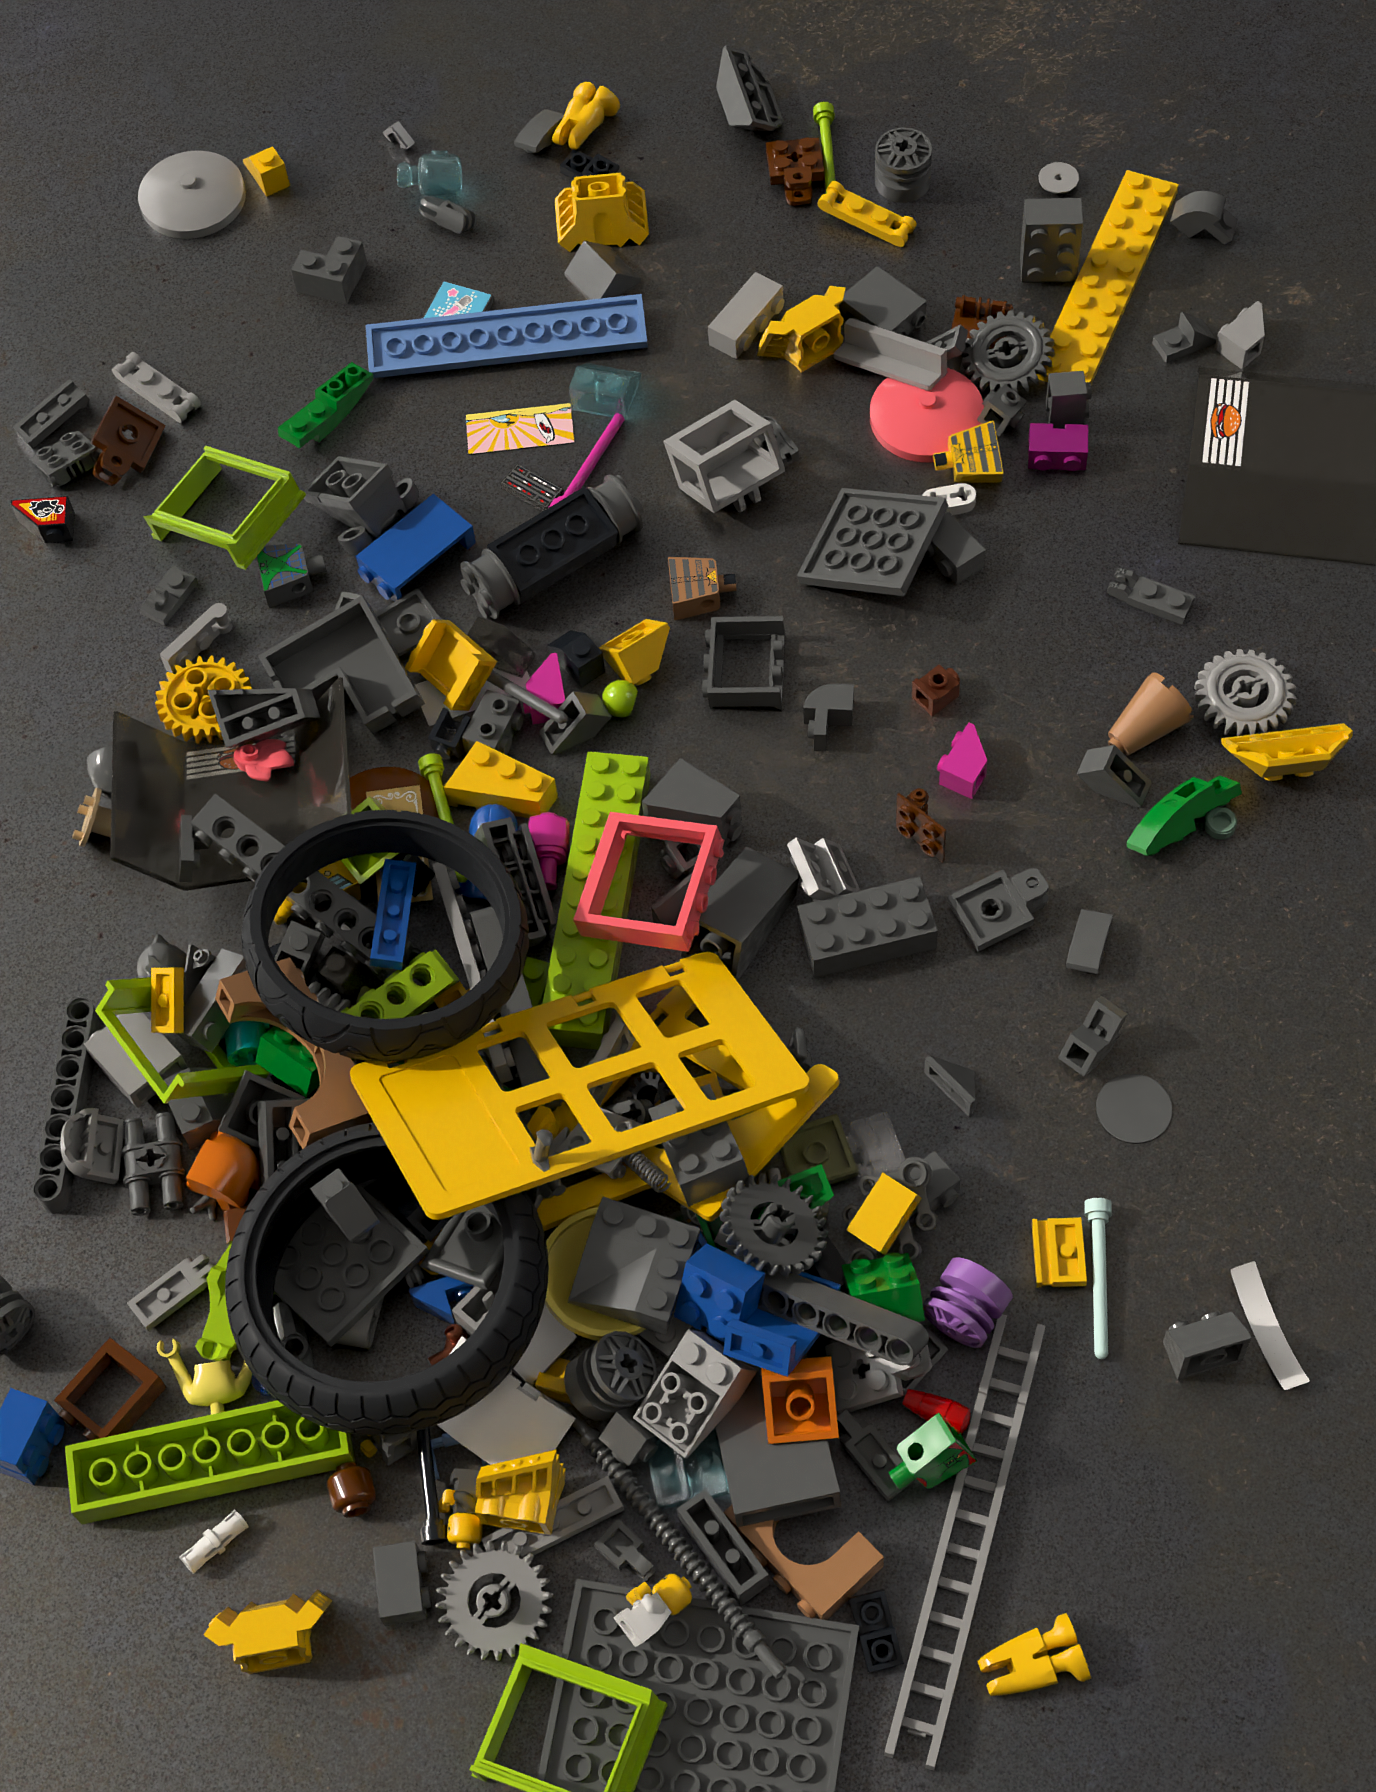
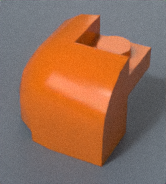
M218 1131L214 1141L209 1139L205 1141L186 1179L193 1191L216 1199L222 1211L225 1212L229 1209L243 1207L248 1200L250 1188L257 1191L260 1189L259 1160L249 1145L235 1136Z

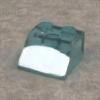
M591 363L577 366L569 386L572 410L613 417L616 413H619L626 420L641 379V373Z

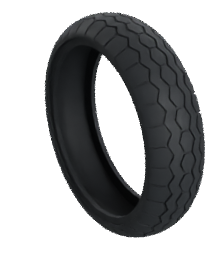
M374 1122L332 1133L308 1145L280 1166L258 1190L239 1222L229 1251L225 1277L226 1306L233 1337L245 1363L261 1385L281 1404L309 1421L333 1430L357 1435H395L432 1427L461 1414L490 1394L509 1375L528 1348L544 1309L548 1286V1250L540 1217L526 1190L484 1205L493 1214L502 1228L504 1240L502 1277L493 1304L475 1332L449 1356L420 1372L387 1381H351L323 1374L295 1358L283 1347L279 1338L274 1318L273 1293L280 1261L294 1234L304 1221L321 1206V1203L314 1196L310 1188L339 1168L348 1181L354 1185L386 1176L403 1175Z

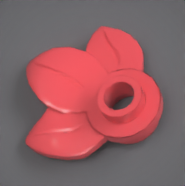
M277 739L262 740L255 745L247 744L237 748L234 752V761L237 767L247 772L249 777L259 781L268 782L271 778V770L294 766L292 756L285 750L286 742Z

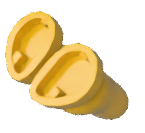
M583 82L575 88L574 97L568 103L564 117L552 136L553 143L562 146L569 139V148L577 150L603 122L604 115L609 117L616 115L620 109L619 99L604 86H600L596 91L594 84Z

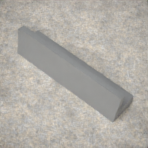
M849 318L844 323L845 342L834 352V359L927 391H930L947 374L946 349L853 318Z

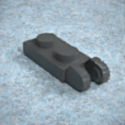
M1119 568L1114 574V578L1121 584L1112 582L1107 587L1108 594L1127 602V605L1178 624L1184 623L1195 600L1194 595L1140 575L1138 577L1134 571L1126 570V568Z

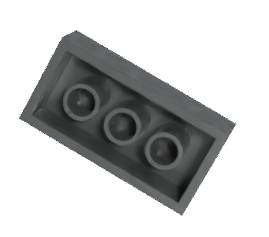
M921 877L797 906L798 926L814 978L937 948L938 930Z

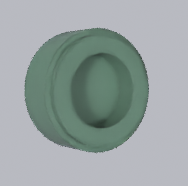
M1214 808L1206 816L1205 830L1215 839H1227L1236 830L1237 817L1228 808Z

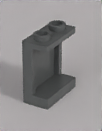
M876 266L844 293L843 301L839 304V311L845 321L855 316L862 322L907 336L915 328H920L924 324L927 317V301Z

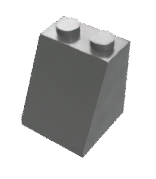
M681 758L642 801L643 813L647 817L718 826L721 837L725 840L723 849L731 840L735 841L743 829L740 795Z

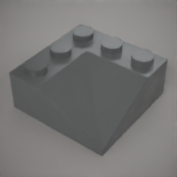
M602 1197L589 1232L568 1303L666 1335L676 1308L685 1264L696 1251L700 1228Z

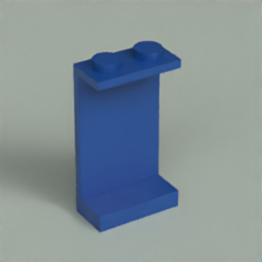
M432 494L356 555L359 566L358 574L366 583L372 582L386 600L391 599L395 602L402 598L400 588L454 544L459 542L467 550L476 543L473 526L435 494Z
M804 1272L799 1274V1276L837 1291L841 1289V1284ZM757 1308L746 1323L733 1318L728 1322L725 1331L723 1355L788 1377L821 1334Z

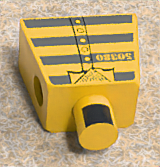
M989 421L950 435L948 438L949 451L933 454L935 470L952 468L954 481L957 483L1002 482L1004 473L994 421Z

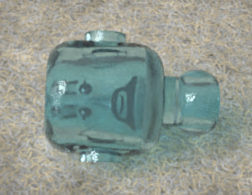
M431 150V153L423 154L419 158L418 165H410L407 162L399 163L397 165V184L403 189L409 188L412 185H418L419 192L423 196H434L442 200L456 197L462 191L461 159L456 154L448 153V150Z

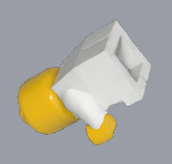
M673 1573L661 1579L653 1586L652 1590L646 1582H643L626 1595L628 1602L633 1605L632 1610L626 1608L613 1618L636 1647L655 1634L669 1615L678 1614L691 1603L692 1594L690 1589L692 1586L684 1576L680 1578Z

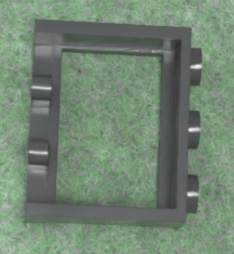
M783 616L711 618V629H706L705 632L706 647H710L709 654H704V671L708 672V679H703L702 694L703 697H708L710 709H713V707L773 706L782 710L786 638ZM771 639L769 687L722 688L724 640Z

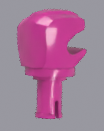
M545 812L530 817L528 828L547 891H553L557 888V866L564 864L567 856H569L570 824L565 817Z

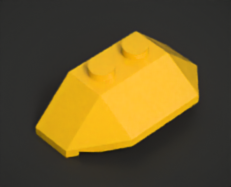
M1342 723L1221 738V742L1231 754L1261 778L1264 777L1265 780L1274 781L1282 779L1283 775L1295 774L1298 777H1307L1313 775L1314 771L1324 770L1353 737V730Z

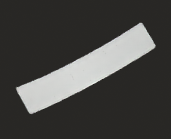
M1252 1261L1232 1268L1231 1275L1248 1322L1277 1380L1284 1390L1308 1383L1310 1381L1298 1363L1279 1326L1265 1292L1256 1262Z

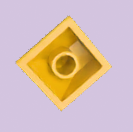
M645 619L598 648L603 652V658L621 680H627L633 685H641L650 680V674L659 669L670 627L665 622Z

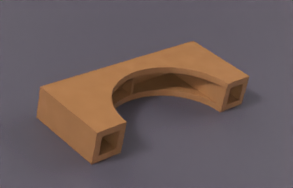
M291 958L277 961L279 968L289 981L308 997L319 1003L316 994L311 993L306 985L303 972L296 968ZM248 971L220 979L215 999L229 1023L258 1021L274 1025L294 1036L313 1056L319 1074L320 1087L308 1101L294 1107L289 1124L302 1149L332 1133L357 1125L373 1123L371 1116L350 1080V1070L354 1066L351 1058L319 1048L285 1027L261 1001L253 987Z

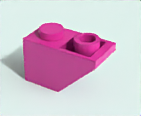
M968 722L963 732L958 731L951 744L952 750L949 755L944 754L941 757L937 771L940 772V785L973 799L986 777L987 758L975 725Z

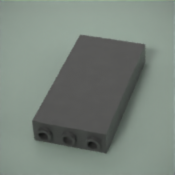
M704 1326L701 1330L694 1327V1330L706 1333L707 1327ZM712 1337L713 1339H715L717 1342H719L721 1345L724 1346V1342H722V1341H720V1340H718V1339ZM747 1363L757 1372L740 1400L715 1427L737 1529L738 1527L760 1522L777 1521L841 1507L840 1490L827 1439L768 1444L762 1368Z

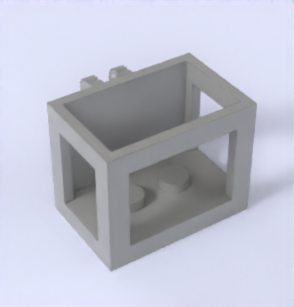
M736 400L731 401L663 441L679 489L713 513L733 503L738 512H742L746 509L744 495L747 494L753 503H757L761 500L758 487L785 472L771 423ZM764 433L769 452L754 443L752 439Z

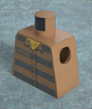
M668 557L674 620L720 609L719 593L737 591L735 573L717 575L716 560L713 558Z

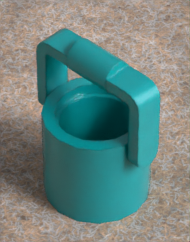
M258 1021L231 1023L222 1037L225 1038L228 1062L235 1066L256 1065L255 1061L260 1038L266 1033L265 1029L271 1027L270 1024Z

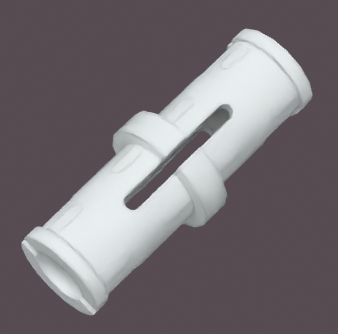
M233 1510L212 1530L207 1529L203 1532V1537L184 1554L179 1556V1558L194 1574L217 1553L221 1555L226 1550L225 1546L249 1526L236 1510Z

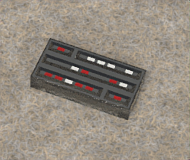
M516 464L500 482L502 490L542 512L548 509L553 499L564 494L563 488L519 464Z

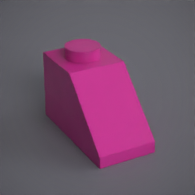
M551 653L526 682V689L558 709L565 701L558 656L557 653ZM523 703L525 714L531 713L533 725L545 723L550 719Z

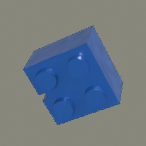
M706 1243L686 1261L674 1317L699 1330L705 1326L707 1327L706 1334L724 1342L726 1325L732 1318L746 1323L756 1311L766 1273L758 1271L755 1267L747 1265L745 1262Z
M10 1388L0 1408V1473L31 1485H35L38 1477L44 1475L49 1464L48 1457L53 1446L61 1441L65 1424L48 1401Z

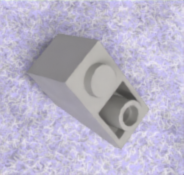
M1257 301L1251 307L1244 308L1237 318L1230 324H1225L1217 335L1218 344L1216 351L1241 369L1258 357L1262 351L1265 336L1262 303Z

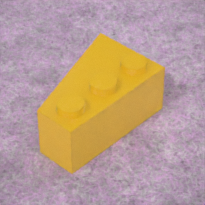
M478 741L475 742L444 786L449 806L458 807V805L476 807V810L488 804H499L510 809L515 816L524 818L548 812L558 798L555 778Z

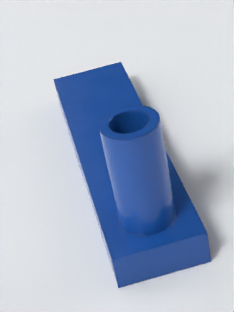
M385 859L369 966L402 970L416 863L391 859Z

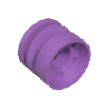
M952 1258L939 1279L942 1286L934 1287L930 1293L931 1298H927L923 1303L924 1316L931 1324L950 1338L966 1346L981 1348L987 1339L986 1334H990L994 1328L992 1319L1001 1317L1013 1295L1001 1279L983 1266L968 1259Z

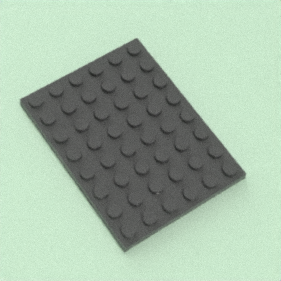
M576 1579L561 1657L651 1689L659 1700L667 1703L634 1792H835L859 1625L741 1606L743 1608L741 1614L749 1615L748 1622H754V1629H760L767 1638L765 1643L787 1669L782 1677L776 1679L756 1653L749 1652L743 1645L744 1638L739 1639L737 1637L738 1631L731 1630L732 1623L724 1621L725 1615L718 1614L719 1607H713L711 1605L712 1601L692 1598L688 1606L676 1615H669L655 1634L644 1643L635 1647L613 1618L626 1608L632 1610L633 1605L628 1602L626 1595L633 1588ZM557 1678L537 1779L571 1792H604L637 1707Z

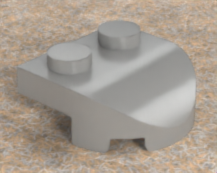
M97 1108L83 1109L71 1116L63 1125L60 1144L64 1163L78 1177L115 1184L119 1180L124 1120L100 1115Z

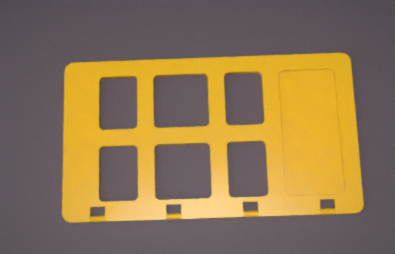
M701 952L664 967L661 965L590 988L589 991L574 996L562 997L498 1018L462 1042L435 1054L415 1059L409 1058L404 1060V1064L389 1068L387 1065L397 1061H365L354 1065L350 1070V1080L426 1216L434 1220L451 1217L802 1095L809 1089L808 1075L718 955L712 952ZM680 969H683L684 971L683 973L671 977L668 974ZM674 986H682L706 1018L709 1025L667 1038L662 1035L638 998ZM591 998H592V1000L594 1001V1002H591V1003H588V1004H585V1005H582V1006H578V1004H577V1003H579V1002H582V1001H585V1000H588V999H591ZM606 1008H614L641 1047L581 1068L573 1067L548 1028ZM496 1029L500 1030L499 1033L487 1037L484 1036V1033ZM518 1037L525 1038L550 1078L509 1092L502 1091L478 1051ZM718 1045H724L754 1086L716 1100H710L705 1096L680 1058ZM650 1068L656 1069L684 1110L623 1132L615 1131L589 1092V1089ZM562 1099L566 1101L591 1142L548 1157L550 1169L543 1172L532 1162L530 1147L536 1145L517 1116V1113Z

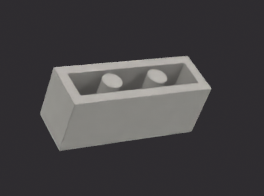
M755 272L708 326L709 345L735 359L743 351H747L758 333L763 332L768 326L770 319L775 314H779L783 309L785 303L783 299V285Z

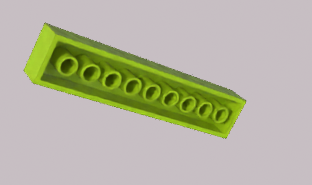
M587 752L543 1004L569 995L574 996L589 991L590 988L617 980L623 942L581 936L573 919L609 813L617 812L644 816L642 801L648 795L651 778L649 757ZM627 835L601 912L602 916L627 919L641 837ZM591 998V999H588V1000L579 1002V1003H577V1004H578V1006H582V1005H585V1004H588V1003H591V1002H594V1001H593L592 998ZM606 1008L557 1024L548 1029L559 1046L599 1050L604 1034L609 1031L612 1008Z

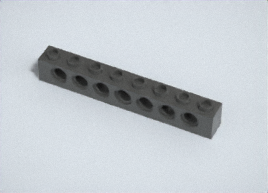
M217 794L212 796L191 821L197 831L194 834L197 839L208 847L211 844L220 849L218 854L231 865L237 862L243 866L244 870L242 872L253 882L257 880L271 859L285 847ZM228 828L235 829L231 837L221 838L224 830ZM252 846L259 847L255 855L245 856L248 848ZM319 871L314 872L302 881L307 883V888L303 892L294 893L292 890L285 898L293 904L291 910L304 920L310 917L317 923L315 928L329 939L332 935L341 941L339 946L352 957L358 954L366 960L364 965L374 974L379 976L383 973L389 977L396 972L397 969L369 966L371 949L366 948V943L374 936L376 914ZM321 902H332L331 907L327 911H317V907ZM346 920H356V925L352 929H341L343 922ZM407 938L403 962L414 950L410 940Z

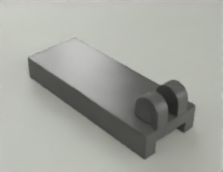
M69 378L15 424L13 429L34 449L80 408L87 407L90 399Z

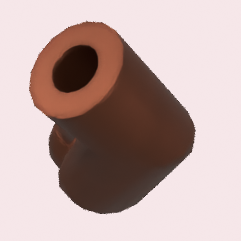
M451 1324L445 1329L447 1338L444 1349L428 1357L431 1366L449 1356L462 1336L467 1339L466 1331L462 1329V1326Z

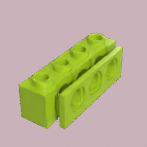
M436 949L432 952H422L403 971L397 970L384 981L385 984L376 990L374 988L360 997L356 1005L350 1009L346 1007L340 1012L358 1017L369 1016L374 1019L417 1016L435 1003L433 999L458 983L459 978ZM413 979L421 980L425 986L417 985ZM387 998H396L400 1005L390 1003Z

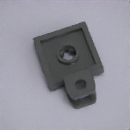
M1037 868L1022 871L1012 876L1011 881L1005 871L1000 870L947 896V901L979 952L1034 925V918L1031 914L1040 910L1048 903L1049 897L1046 893L1049 890V885ZM985 906L997 907L999 910L996 911L994 916L985 915Z

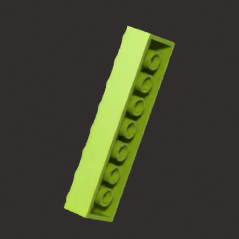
M278 1400L65 1446L71 1513L81 1524L333 1471L343 1463L355 1462L351 1433L333 1430L309 1421L288 1409Z

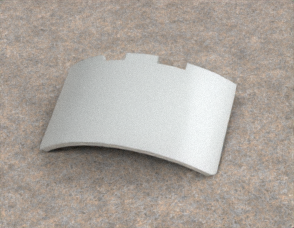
M462 1336L452 1352L459 1348L467 1339ZM511 1371L480 1402L461 1414L437 1425L491 1465L555 1450L576 1418L563 1405L526 1382L521 1387L520 1384L522 1382L513 1377Z

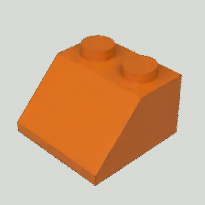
M831 1356L801 1359L788 1377L762 1368L768 1444L839 1438Z

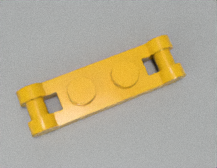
M832 181L826 189L827 193L823 194L817 202L819 208L824 212L898 247L905 245L908 240V234H911L917 226L916 221L912 217H902L844 189L843 185L837 181Z

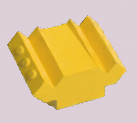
M621 173L574 177V180L571 182V188H564L555 198L558 244L569 252L578 243L582 245L584 240L622 247L629 238L640 245L649 235L645 190L635 182H625V177Z
M829 286L824 296L813 295L786 311L781 321H770L762 335V339L759 341L757 356L784 358L802 373L834 354L844 339L841 334L843 317L838 310V305L843 301L846 287Z
M557 1449L481 1467L476 1478L477 1503L475 1508V1514L481 1523L500 1528L552 1535L557 1505L565 1485L566 1468H563L564 1463H559Z
M316 1590L307 1602L293 1593L287 1600L261 1605L250 1602L239 1614L227 1607L212 1619L208 1625L209 1628L203 1635L218 1646L232 1645L234 1663L240 1664L241 1671L248 1674L310 1663L312 1659L311 1629L331 1604L332 1600L319 1590Z

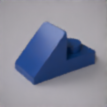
M444 1277L410 1288L409 1292L415 1307L449 1324H456L449 1302L454 1300L460 1302L475 1286L450 1277Z

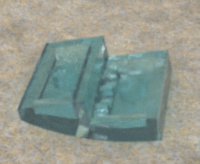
M715 1428L688 1458H684L659 1438L656 1443L658 1449L648 1460L658 1507L663 1509L681 1506L705 1488L712 1498L729 1494Z

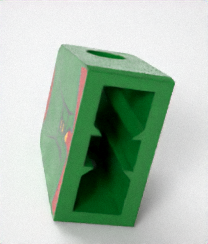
M938 1413L898 1444L896 1449L903 1462L888 1471L899 1489H902L915 1479L929 1489L977 1462V1459L962 1434Z

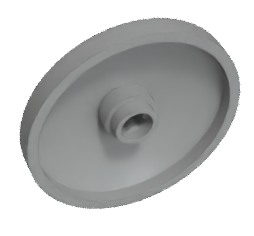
M209 151L182 152L160 161L144 176L138 191V203L145 221L157 232L180 239L204 237L223 229L238 216L246 198V188L239 168L228 158Z

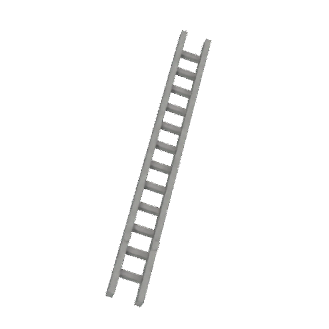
M1003 1314L996 1322L966 1437V1443L972 1453L1002 1461L998 1481L996 1484L967 1476L969 1467L957 1473L884 1756L894 1757L901 1727L908 1729L907 1734L924 1739L926 1735L933 1736L925 1766L926 1769L933 1771L935 1770L1046 1327L1045 1325L1037 1324L1030 1354L1000 1346L1007 1320V1315ZM997 1357L1027 1365L1022 1386L992 1378ZM989 1389L1019 1396L1014 1418L984 1410ZM980 1421L1011 1429L1006 1450L975 1443ZM964 1486L994 1494L989 1517L958 1509ZM955 1519L985 1527L980 1551L949 1542ZM946 1553L977 1561L971 1585L941 1576ZM937 1587L968 1595L963 1619L931 1611ZM928 1622L960 1630L954 1654L923 1646ZM920 1656L951 1665L945 1690L913 1681ZM910 1692L942 1700L936 1725L904 1716Z

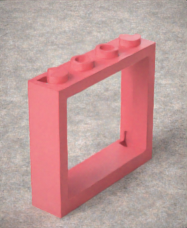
M610 812L573 919L580 935L689 952L694 936L699 934L701 913H704L708 906L707 894L710 885H714L716 881L718 859L724 855L722 848L725 840L722 839L718 826ZM627 835L701 845L676 926L601 915Z

